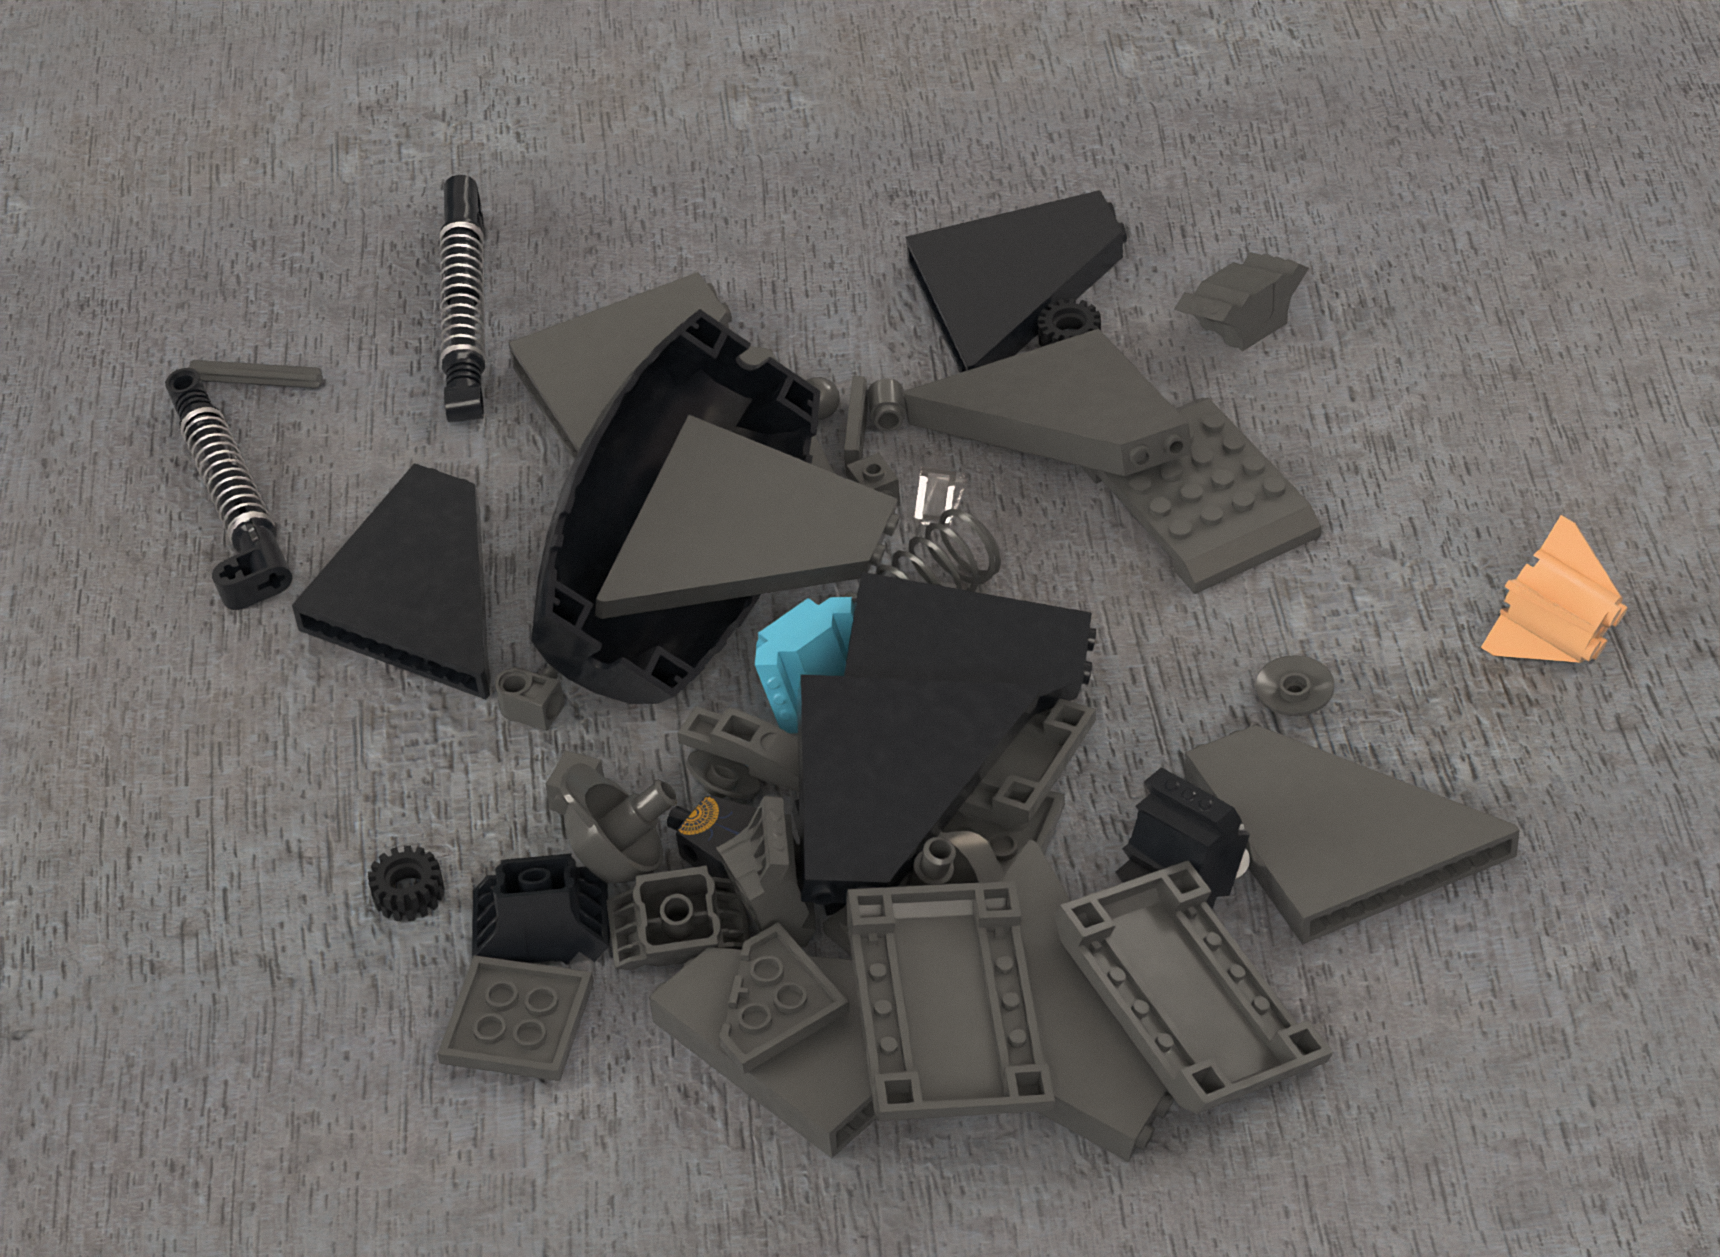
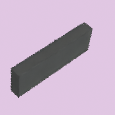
M852 376L844 443L846 476V465L861 460L863 456L869 404L867 379H865V376Z

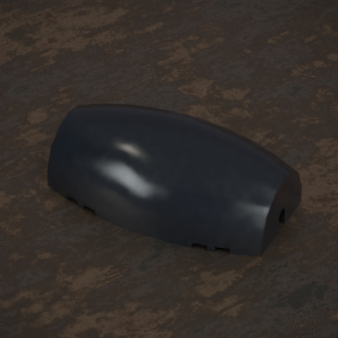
M701 309L675 328L643 359L624 380L599 414L581 445L561 489L547 532L538 575L531 642L545 661L568 680L596 694L629 704H659L676 696L705 669L704 666L712 657L724 648L728 638L736 628L741 626L761 595L605 619L595 616L596 598L688 415L811 464L813 458L809 452L812 437L817 434L820 390L772 357H768L758 365H750L741 360L739 355L748 350L751 343Z

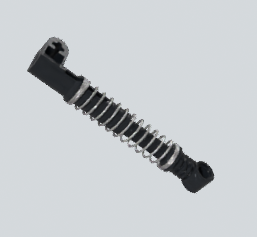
M455 175L448 178L444 183L445 223L441 227L439 238L441 250L440 289L442 291L440 293V299L442 300L440 305L442 310L440 316L442 320L441 365L444 374H446L444 403L448 422L484 419L481 374L486 366V339L484 337L485 298L483 287V237L485 236L483 210L476 181L466 175ZM478 303L480 305L479 309L475 307ZM450 308L451 314L446 312L447 309ZM477 313L480 314L479 319L475 317ZM450 318H451V324H449V323L446 322V321H447L448 319H450ZM477 323L480 324V328H479V329H477V328L475 327V325H476ZM450 328H451V334H449V333L446 332V331H447L448 329H450ZM478 333L481 336L479 340L475 338V335ZM479 343L481 346L480 349L478 347H475V345Z
M192 368L178 369L167 377L165 386L180 418L181 435L188 446V450L191 452L200 476L203 478V483L207 487L211 501L215 504V510L219 513V518L223 522V527L227 531L229 540L236 551L240 553L220 562L213 569L212 579L223 604L231 610L244 609L286 590L292 582V573L275 539L277 535L275 524L270 518V513L266 509V505L257 490L248 467L245 465V460L237 448V443L229 431V426L226 424L223 414L217 407L212 405L198 372ZM221 436L225 437L224 442L221 441ZM228 445L229 450H225L224 446ZM195 448H202L198 453L195 452ZM229 453H230V454H233V458H232V459L229 458V456H228ZM200 456L206 457L203 461L198 460ZM203 465H210L206 470L202 469ZM207 474H212L210 479L206 477ZM251 521L253 527L247 530L245 523ZM255 530L257 536L251 539L249 532Z

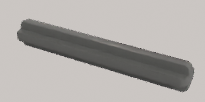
M192 360L188 367L198 372L201 381L319 388L323 380L322 371L317 367Z

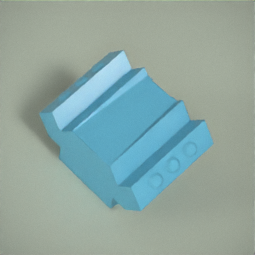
M830 597L820 605L807 598L758 632L755 667L780 729L788 733H798L797 695L801 674L844 676L855 610L852 597Z

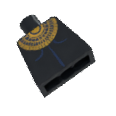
M709 795L704 797L692 812L680 806H675L669 813L667 826L677 831L676 838L679 855L683 860L693 867L707 866L708 872L713 877L729 879L716 848L733 839L748 827L757 808Z

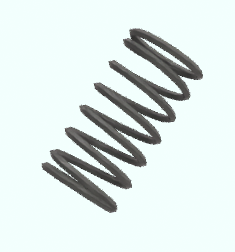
M947 509L941 513L939 524L930 523L926 526L925 538L915 536L910 539L908 552L898 550L893 554L892 566L881 564L876 568L875 574L881 575V573L887 570L894 573L896 578L911 580L903 571L899 570L898 559L903 556L911 559L919 575L928 584L942 586L932 569L915 555V545L924 543L927 545L935 561L953 576L956 589H962V580L971 583L970 587L966 590L975 592L978 584H984L999 572L1001 558L999 547L993 535L983 523L973 515L962 510ZM951 515L958 516L976 531L984 543L989 556L987 571L978 569L974 556L965 541L954 530L945 526L948 517ZM934 529H940L941 538L949 553L961 566L973 573V578L960 574L948 554L931 540V532ZM947 534L960 545L969 563L954 549ZM848 592L842 597L856 599L857 593Z

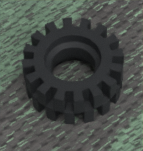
M1069 298V303H1064L1063 299L1057 300L1058 306L1050 303L1047 305V310L1043 308L1040 316H1038V337L1041 347L1096 329L1101 330L1100 312L1096 311V307L1092 304L1087 307V301L1081 300L1079 304H1076V299ZM1064 329H1077L1074 331H1064Z
M411 845L404 846V852L400 853L397 847L390 849L392 855L389 857L385 853L379 856L380 863L374 861L371 865L372 872H368V883L375 908L378 912L382 910L383 916L388 919L393 914L394 920L402 922L403 915H407L409 922L415 920L414 914L420 913L423 918L428 915V907L432 910L438 907L437 900L442 901L444 897L443 890L445 889L438 860H435L434 855L430 851L425 854L424 848L417 847L416 851L413 852ZM416 878L420 880L409 888H393L397 882L403 879Z

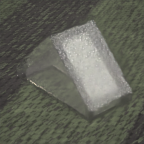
M921 466L913 516L914 523L925 525L930 523L939 524L941 513L947 509H957L968 480V473ZM954 515L946 519L945 526L950 527Z

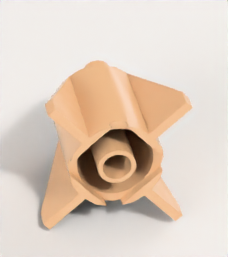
M1560 515L1541 549L1533 555L1540 560L1534 567L1526 564L1518 577L1508 580L1505 585L1509 592L1504 602L1508 603L1510 607L1501 609V615L1481 646L1482 649L1493 656L1582 663L1585 660L1589 662L1592 658L1596 660L1608 641L1603 638V635L1612 625L1616 627L1627 611L1628 607L1621 603L1622 596L1576 523Z

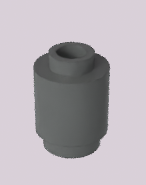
M885 378L875 381L868 389L870 418L875 426L882 431L896 430L902 425L906 416L903 387L894 379Z

